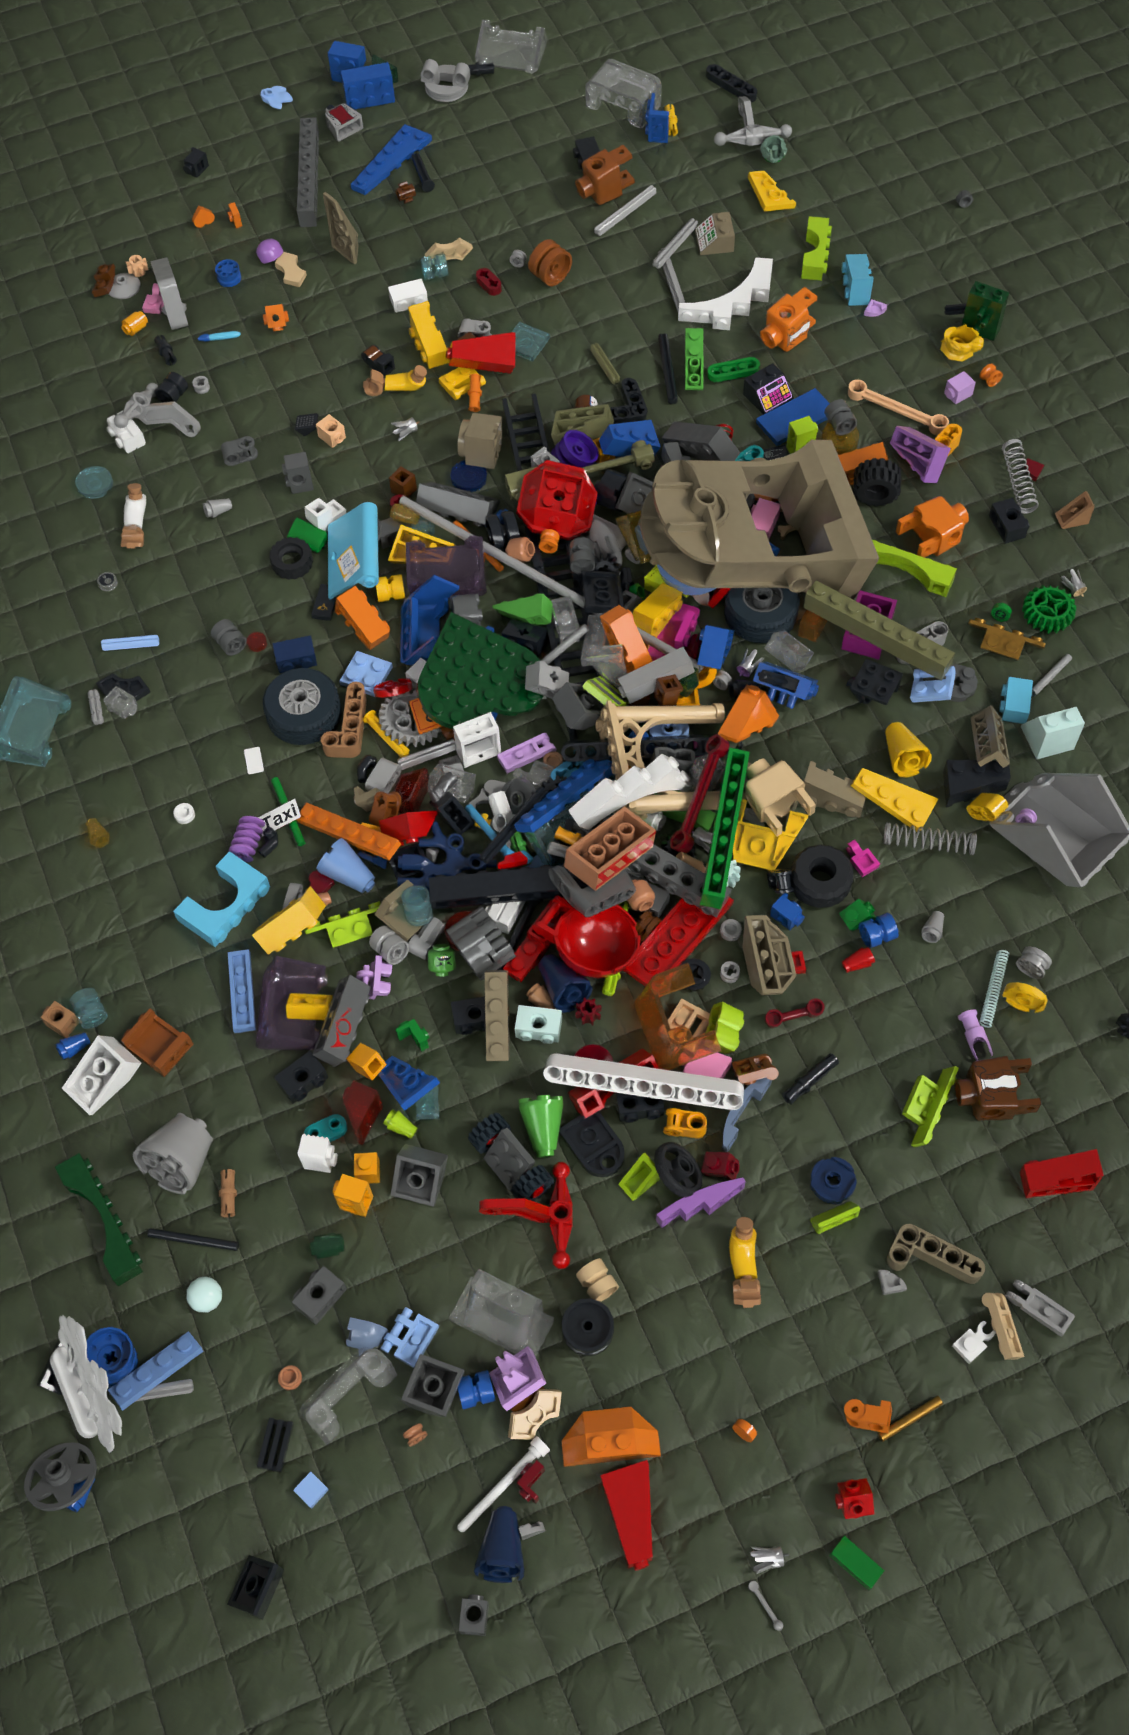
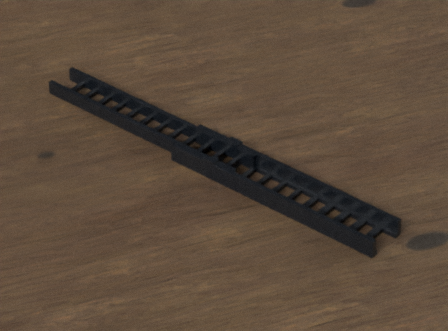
M531 394L534 412L510 416L507 398L502 399L517 472L522 470L521 464L531 462V456L519 457L518 450L542 446V448L546 447L547 452H549L536 394ZM536 419L537 426L513 430L512 422ZM539 432L540 440L516 443L515 436ZM554 497L557 501H561L560 497ZM525 526L526 537L535 546V553L531 558L532 568L554 581L572 579L574 587L569 589L583 596L580 574L574 573L570 568L569 545L574 538L558 541L557 550L565 549L566 555L542 558L541 553L543 551L539 549L537 535L541 534L533 533ZM569 564L570 568L569 570L545 573L544 571L545 567ZM535 581L538 594H544L547 598L561 596L554 591H548L547 587ZM575 603L553 606L552 613L580 609L582 618L552 622L551 618V623L545 624L550 652L569 637L556 638L554 629L582 624L587 625L589 631L577 640H587L589 649L561 653L553 660V666L560 667L561 670L568 672L569 677L595 673L596 677L601 676L607 681L592 613H585L584 608ZM586 657L592 658L593 664L562 668V661ZM584 681V682H578V683H575V684L584 685V683H585L586 681ZM567 726L569 740H578L576 729H570Z

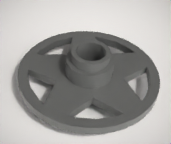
M71 1442L56 1445L41 1454L31 1465L25 1477L24 1491L29 1502L37 1509L43 1511L61 1510L77 1502L89 1490L96 1476L97 1463L93 1453L86 1446ZM64 1451L59 1459H47L55 1453ZM80 1451L88 1456L90 1464L78 1463ZM37 1472L42 1479L31 1490V1482L34 1473ZM86 1480L83 1486L73 1495L74 1484ZM52 1494L58 1501V1503L54 1504L39 1502Z

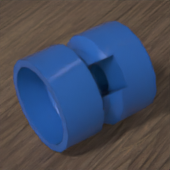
M890 913L877 916L875 921L869 919L859 923L860 935L864 944L869 948L882 944V940L888 942L899 936L896 922Z
M488 1370L475 1373L473 1378L469 1375L462 1376L458 1386V1393L463 1410L475 1407L479 1401L482 1404L496 1401Z

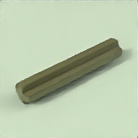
M598 343L592 344L590 351L610 382L614 385L619 383L620 376Z

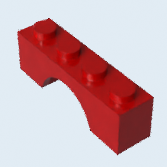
M643 1048L618 1062L659 1069L653 1055ZM576 1087L569 1091L568 1095L576 1111L584 1118H587L603 1109L606 1100L615 1092Z

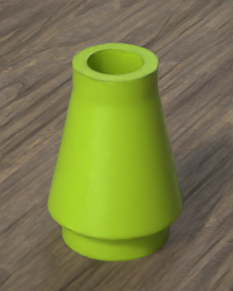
M394 1109L390 1111L383 1123L387 1126L388 1130L406 1136L409 1139L414 1136L418 1129L399 1110L395 1111Z

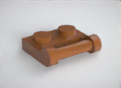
M761 1054L731 1063L737 1080L744 1085L753 1084L756 1080L762 1078L774 1080L779 1075L777 1068L772 1065V1060L768 1054Z

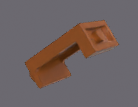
M151 1008L141 1014L138 1022L124 1033L121 1040L128 1051L163 1077L170 1072L193 1046L189 1035L183 1031L181 1033L159 1018Z

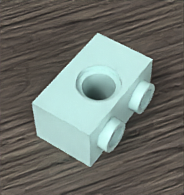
M519 1005L515 1023L516 1038L523 1041L540 1040L546 1044L559 1043L562 1010ZM537 1023H541L544 1025L541 1028L533 1027Z

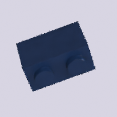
M311 635L272 643L279 673L317 665Z

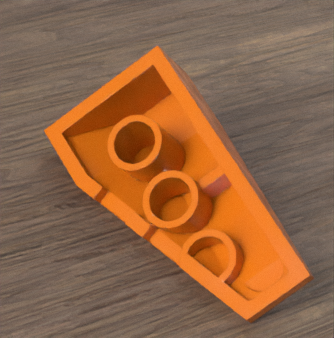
M746 685L720 728L718 735L726 740L738 743L749 738L753 732L760 733L764 727H773L778 720L779 714L766 691L760 690L759 687L754 685Z

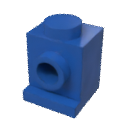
M784 893L772 905L770 916L788 930H791L795 925L798 927L805 918L802 915L801 907L795 901H790L787 893Z

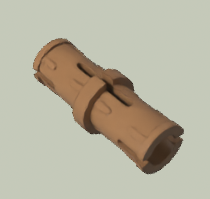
M227 1169V1173L226 1170L220 1172L221 1190H219V1196L221 1197L220 1216L228 1218L229 1214L230 1217L235 1216V1197L237 1196L235 1170Z

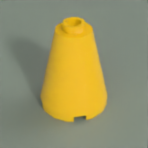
M891 723L886 728L885 735L892 769L900 777L915 776L920 773L918 770L923 767L926 769L929 766L932 754L903 723Z

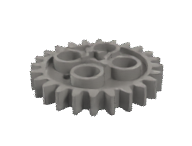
M416 690L412 694L408 691L405 694L397 695V697L386 698L385 704H381V710H379V724H381V730H386L385 736L391 735V741L399 739V745L404 741L407 747L410 742L415 747H417V742H420L422 745H425V740L432 742V737L437 738L438 732H441L437 728L419 735L412 710L410 715L408 706L410 705L409 701L417 698ZM411 719H412V722H414V723H413V729H414V731H412V728H411Z

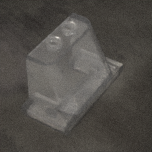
M603 614L589 615L587 622L589 631L585 633L581 664L582 666L592 665L606 682L618 690V687L621 686L618 678L628 674L623 656L622 644L609 645L600 620V616Z
M480 1269L477 1270L474 1278H470L449 1317L450 1321L515 1354L529 1346L535 1357L554 1322L553 1317L544 1313L541 1299Z

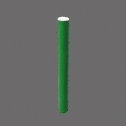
M274 777L271 779V782L282 806L288 802L279 778ZM297 821L290 822L289 826L297 845H305L306 842Z

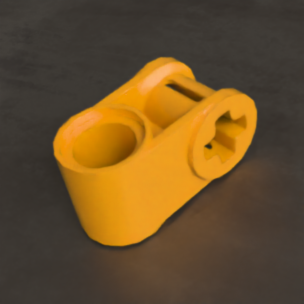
M677 1108L666 1110L668 1117L666 1127L663 1128V1132L666 1135L699 1139L706 1134L707 1119L704 1114ZM699 1122L702 1124V1127L693 1128L691 1125Z

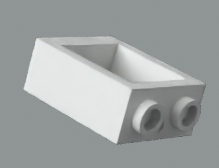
M491 712L453 726L456 751L464 768L501 753L499 727Z

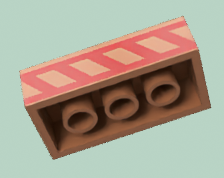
M623 807L566 849L564 867L596 891L653 848L656 830L626 807Z

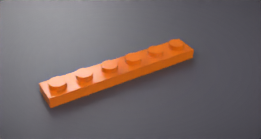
M307 802L300 810L301 817L296 819L300 824L336 839L343 838L348 844L387 860L392 858L401 845L398 839Z

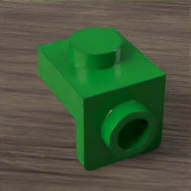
M857 899L839 913L851 931L856 930L859 927V923L869 919L875 920L876 918L873 913L875 912L873 905L869 901L865 902L861 899Z
M415 1019L405 1021L395 1029L399 1041L411 1035L421 1052L429 1048L427 1040L430 1037L424 1027L420 1029Z

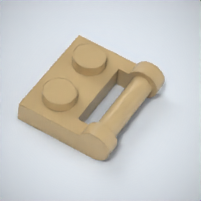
M681 998L661 1030L660 1037L682 1048L688 1054L693 1055L697 1049V1044L709 1025L710 1013ZM696 1018H700L702 1021L690 1041L685 1040L684 1037Z

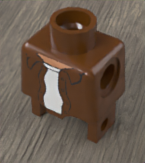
M1007 1056L974 1061L968 1070L966 1078L955 1080V1095L958 1105H972L974 1117L977 1120H1012L1015 1114L1036 1113L1041 1106L1040 1098L1017 1100L1016 1095L1017 1088L1021 1086L1019 1074L1028 1073L1032 1065L1031 1058L1008 1060Z

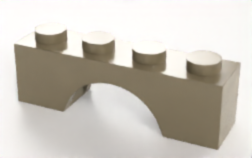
M508 970L485 971L486 1061H509Z

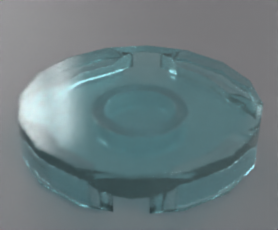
M91 466L78 474L75 484L80 494L92 499L106 495L109 488L111 490L113 487V479L106 468Z

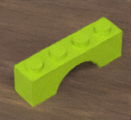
M809 216L806 242L812 244L816 249L804 253L801 279L822 281L823 273L826 274L827 263L824 261H828L829 250L826 249H829L830 238H827V236L831 237L832 226H829V218Z

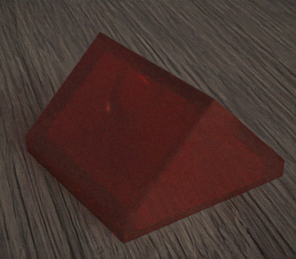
M426 768L401 774L394 789L401 796V805L398 813L419 811L430 787L429 774Z

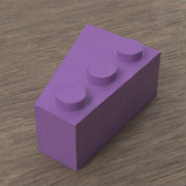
M896 426L890 441L892 447L903 459L908 461L911 469L921 476L920 479L923 482L937 483L951 448L911 427Z

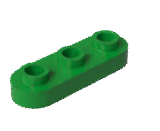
M747 357L712 364L708 367L707 377L712 382H721L751 376L760 370V362L757 358Z

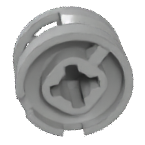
M1031 946L1025 947L1022 956L1016 961L1018 969L1034 979H1042L1045 975V970L1049 969L1052 964L1051 958L1044 951Z

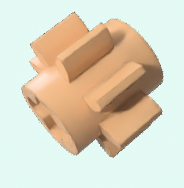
M133 255L126 262L129 274L133 273L135 277H142L149 270L146 258L142 259L140 255Z

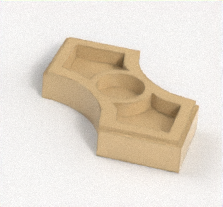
M461 238L449 244L435 242L425 253V257L438 265L450 259L462 261L473 247L472 244Z
M283 252L277 258L275 267L285 274L283 278L285 284L300 287L307 276L306 271L297 266V255Z
M555 1389L536 1390L533 1400L526 1408L517 1412H511L508 1437L510 1439L533 1440L537 1429L544 1421L559 1416L562 1392Z

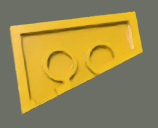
M765 171L748 173L747 178L764 211L795 209L796 202L793 199L790 200L787 197V193L784 190H780L776 186V182Z

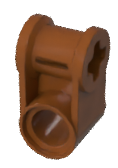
M395 791L390 793L377 792L374 796L369 822L380 827L379 820L397 816L401 805L400 794Z

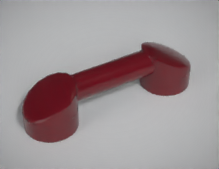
M814 998L807 1003L806 1007L781 1013L779 1010L772 1009L765 1015V1022L769 1027L777 1028L782 1022L803 1016L816 1018L823 1013L825 1006L820 999Z

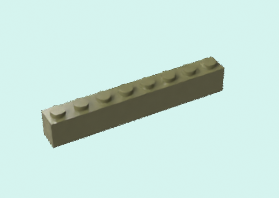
M817 580L807 591L804 608L941 681L951 668L955 652Z

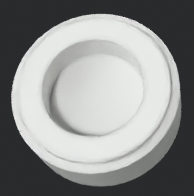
M188 803L177 805L173 811L176 821L180 824H188L195 817V811Z

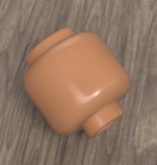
M527 537L513 538L509 540L505 553L521 562H528L535 553V546Z
M632 880L636 887V892L626 901L633 910L644 912L654 904V891L647 881Z

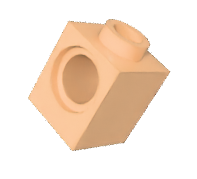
M330 414L316 424L318 437L332 448L346 438L344 425Z

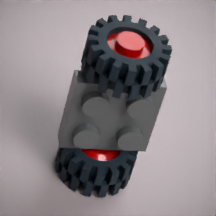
M500 1113L491 1114L488 1118L485 1117L469 1133V1141L480 1154L486 1153L483 1159L516 1199L525 1198L535 1202L537 1198H541V1195L547 1192V1189L551 1188L554 1179L543 1165H537V1167L532 1168L535 1160L512 1134L510 1125Z

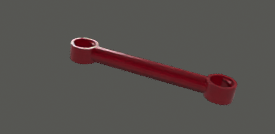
M720 735L711 736L706 743V752L709 754L681 829L671 837L670 846L679 853H688L694 845V838L691 836L718 760L724 757L729 750V742Z

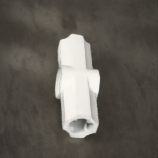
M505 791L492 793L488 796V801L494 815L492 825L499 832L515 816V814H512ZM510 839L506 843L508 848L512 845Z

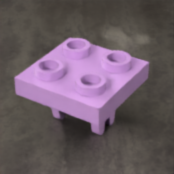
M529 1346L515 1355L504 1351L503 1359L499 1356L495 1357L498 1367L489 1373L500 1403L506 1411L546 1384L536 1357Z

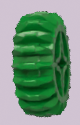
M1049 584L1047 587L1041 585L1040 588L1035 587L1032 591H1029L1024 599L1022 607L1024 619H1027V624H1033V629L1040 628V633L1043 630H1047L1048 634L1051 630L1055 633L1059 629L1064 631L1075 618V599H1071V593L1066 594L1065 589L1059 590L1058 586L1052 588Z

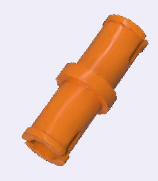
M479 374L470 375L468 396L469 410L471 412L480 411L482 390L480 389L481 375L479 376Z

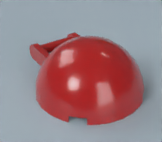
M555 896L548 911L540 921H536L532 926L537 934L556 945L560 957L569 968L578 974L591 978H605L624 970L635 958L641 940L635 928L637 923L621 906L615 905L591 917H585L560 896ZM558 910H561L565 914L560 917L555 930L547 926Z

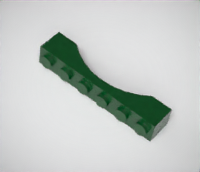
M78 1153L55 1166L59 1177L68 1191L88 1200L99 1211L106 1233V1249L103 1262L112 1280L117 1286H120L141 1274L143 1270L140 1264L143 1261L137 1251H132L130 1245L133 1242L129 1234L122 1232L120 1226L123 1223L117 1213L113 1215L110 1209L113 1207V1203L107 1194L103 1196L101 1189L104 1186L99 1177H93L91 1171L94 1170V1167L89 1158L84 1159Z

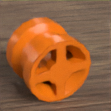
M991 363L981 370L979 376L982 380H986V384L989 387H993L1001 381L1003 373L996 370V366Z
M552 529L543 530L540 536L539 549L545 553L556 552L560 538L559 533Z

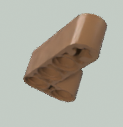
M352 682L347 686L342 732L329 731L321 736L323 751L328 757L353 758L361 752L364 729L363 718L366 712L367 698L364 685L360 682Z

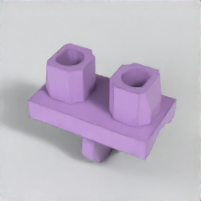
M376 955L375 961L371 963V967L364 965L363 970L357 972L356 978L367 985L369 982V986H371L368 994L370 995L369 999L374 1000L377 995L388 996L391 983L380 980L381 976L390 977L392 965L383 962L382 956Z

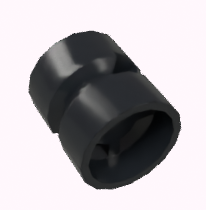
M170 372L155 389V395L162 403L177 402L179 397L188 389V383L178 373Z

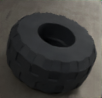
M820 844L804 848V850L796 855L790 868L792 871L790 881L795 896L805 904L816 908H828L842 902L850 892L853 883L854 872L851 861L841 850L829 845ZM816 871L826 872L832 879L829 881H819L813 878L811 873Z

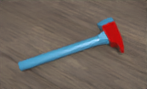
M468 804L465 810L493 841L497 836L496 832L473 805ZM505 844L500 850L504 860L499 862L497 867L498 869H507L526 865L533 861V857L524 850L514 852Z

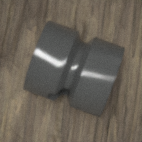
M835 400L826 407L824 414L837 435H846L855 429L857 419L845 400Z
M584 537L572 540L569 545L571 570L576 574H581V571H593L595 569L593 541Z
M229 619L217 622L211 630V637L229 656L240 653L246 646V637Z

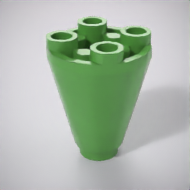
M540 1095L537 1096V1100H532V1098L519 1099V1109L533 1151L536 1152V1157H553L554 1151L557 1148L563 1110V1097Z

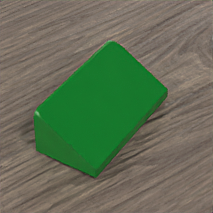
M298 517L294 520L287 535V538L297 537L301 540L303 539L306 544L308 543L310 549L316 553H319L328 542L327 532Z
M846 1536L841 1539L829 1555L868 1591L871 1590L885 1571Z

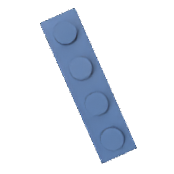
M249 949L228 952L234 1033L256 1030L251 954Z
M188 1331L109 1388L108 1392L123 1411L203 1352L202 1347Z

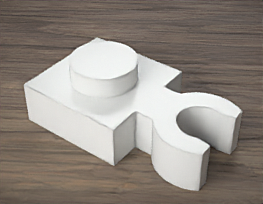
M982 1321L977 1326L976 1333L969 1329L952 1345L968 1364L987 1348L983 1341L991 1340L996 1333L994 1330L990 1334L983 1333L982 1328L986 1325L985 1321Z

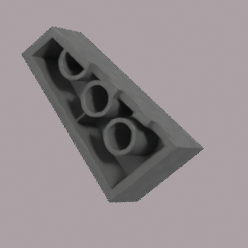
M674 421L662 437L665 443L678 442L681 454L698 460L735 461L740 454V451L721 426Z

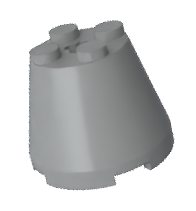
M177 1113L174 1118L138 1145L133 1153V1159L143 1174L148 1172L154 1179L159 1181L158 1186L176 1194H185L186 1191L191 1190L196 1184L213 1138L205 1129L207 1125L204 1121L198 1118L193 1120L182 1113Z

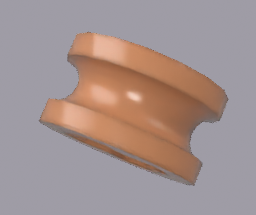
M421 1423L411 1427L403 1434V1437L409 1440V1447L418 1444L428 1435L426 1431H422L423 1426Z

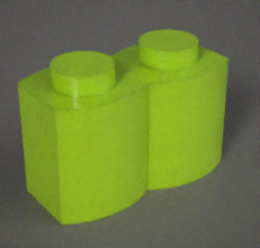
M724 1002L714 1004L709 1015V1025L705 1032L704 1044L723 1054L734 1052L740 1042L739 1030L744 1025L743 1011Z

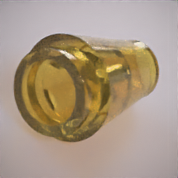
M401 503L394 504L391 508L390 517L395 522L414 525L418 523L419 514Z
M89 819L86 822L90 843L97 848L106 846L109 843L110 834L97 819Z

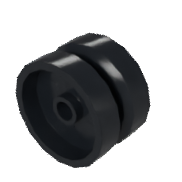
M512 510L501 512L500 520L496 514L485 516L486 532L490 545L505 552L510 539L520 538L517 522Z
M591 1298L580 1299L572 1303L565 1311L562 1319L563 1338L567 1346L576 1354L585 1357L596 1356L605 1351L610 1345L614 1334V1321L609 1308L601 1301ZM589 1323L590 1327L593 1326L592 1329L585 1330V1324Z

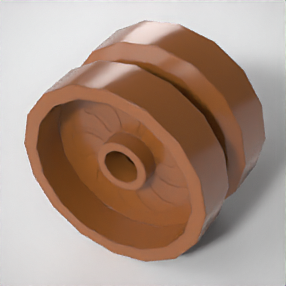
M544 240L537 245L530 255L528 269L546 285L555 286L562 282L569 273L572 265V256L554 240Z

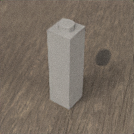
M681 647L618 678L621 685L618 687L622 698L626 697L631 704L653 693L657 678L675 674L678 680L694 673L695 670L684 647Z

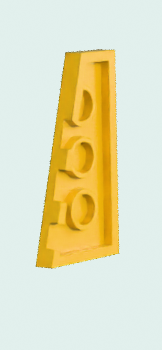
M864 768L859 770L851 784L852 788L907 826L911 827L913 825L916 832L919 827L924 826L938 801L936 797Z

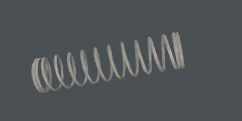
M1018 439L1008 440L1003 444L1002 451L1007 471L1011 478L1010 481L1014 490L1015 500L1019 506L1036 502V505L1033 507L1021 508L1023 509L1021 513H1031L1038 508L1039 503L1034 494L1035 489L1032 488V478L1029 476L1030 472L1028 471V465H1026L1027 460L1024 459L1025 454L1023 453L1022 442ZM1016 442L1020 443L1019 447L1005 451L1008 445ZM1021 454L1023 455V458L1015 459L1012 462L1008 461L1009 458H1015L1020 456ZM1022 460L1025 461V464H1019L1013 468L1010 467L1012 463H1019ZM1024 466L1027 467L1026 470H1020L1016 473H1012L1013 469H1019ZM1026 471L1028 472L1027 476H1021L1017 479L1013 478L1014 475H1020L1025 473ZM1027 477L1030 478V481L1022 482L1018 485L1014 484L1016 481L1024 480ZM1031 484V487L1023 488L1020 491L1016 490L1018 486ZM1030 489L1033 490V493H1027L1023 496H1018L1020 492H1026ZM1031 495L1035 496L1034 499L1029 498L1023 500L1022 502L1019 501L1021 498H1027Z
M887 822L885 825L883 843L886 845L891 844L893 832L896 826L897 846L899 845L903 828L905 827V847H907L909 836L913 828L914 848L916 847L917 838L921 829L922 849H924L928 831L930 830V850H932L934 839L938 831V850H941L943 838L946 832L947 852H949L951 840L955 832V853H957L959 842L962 834L964 835V854H966L969 838V854L974 855L977 843L976 833H970L966 841V835L964 831L961 832L958 839L957 832L954 830L949 840L948 830H944L941 837L939 828H937L934 832L932 839L931 828L929 827L927 829L924 836V830L921 826L919 827L915 838V827L913 825L909 829L908 836L907 827L905 824L901 827L899 833L897 823H895L892 828L891 835V823Z

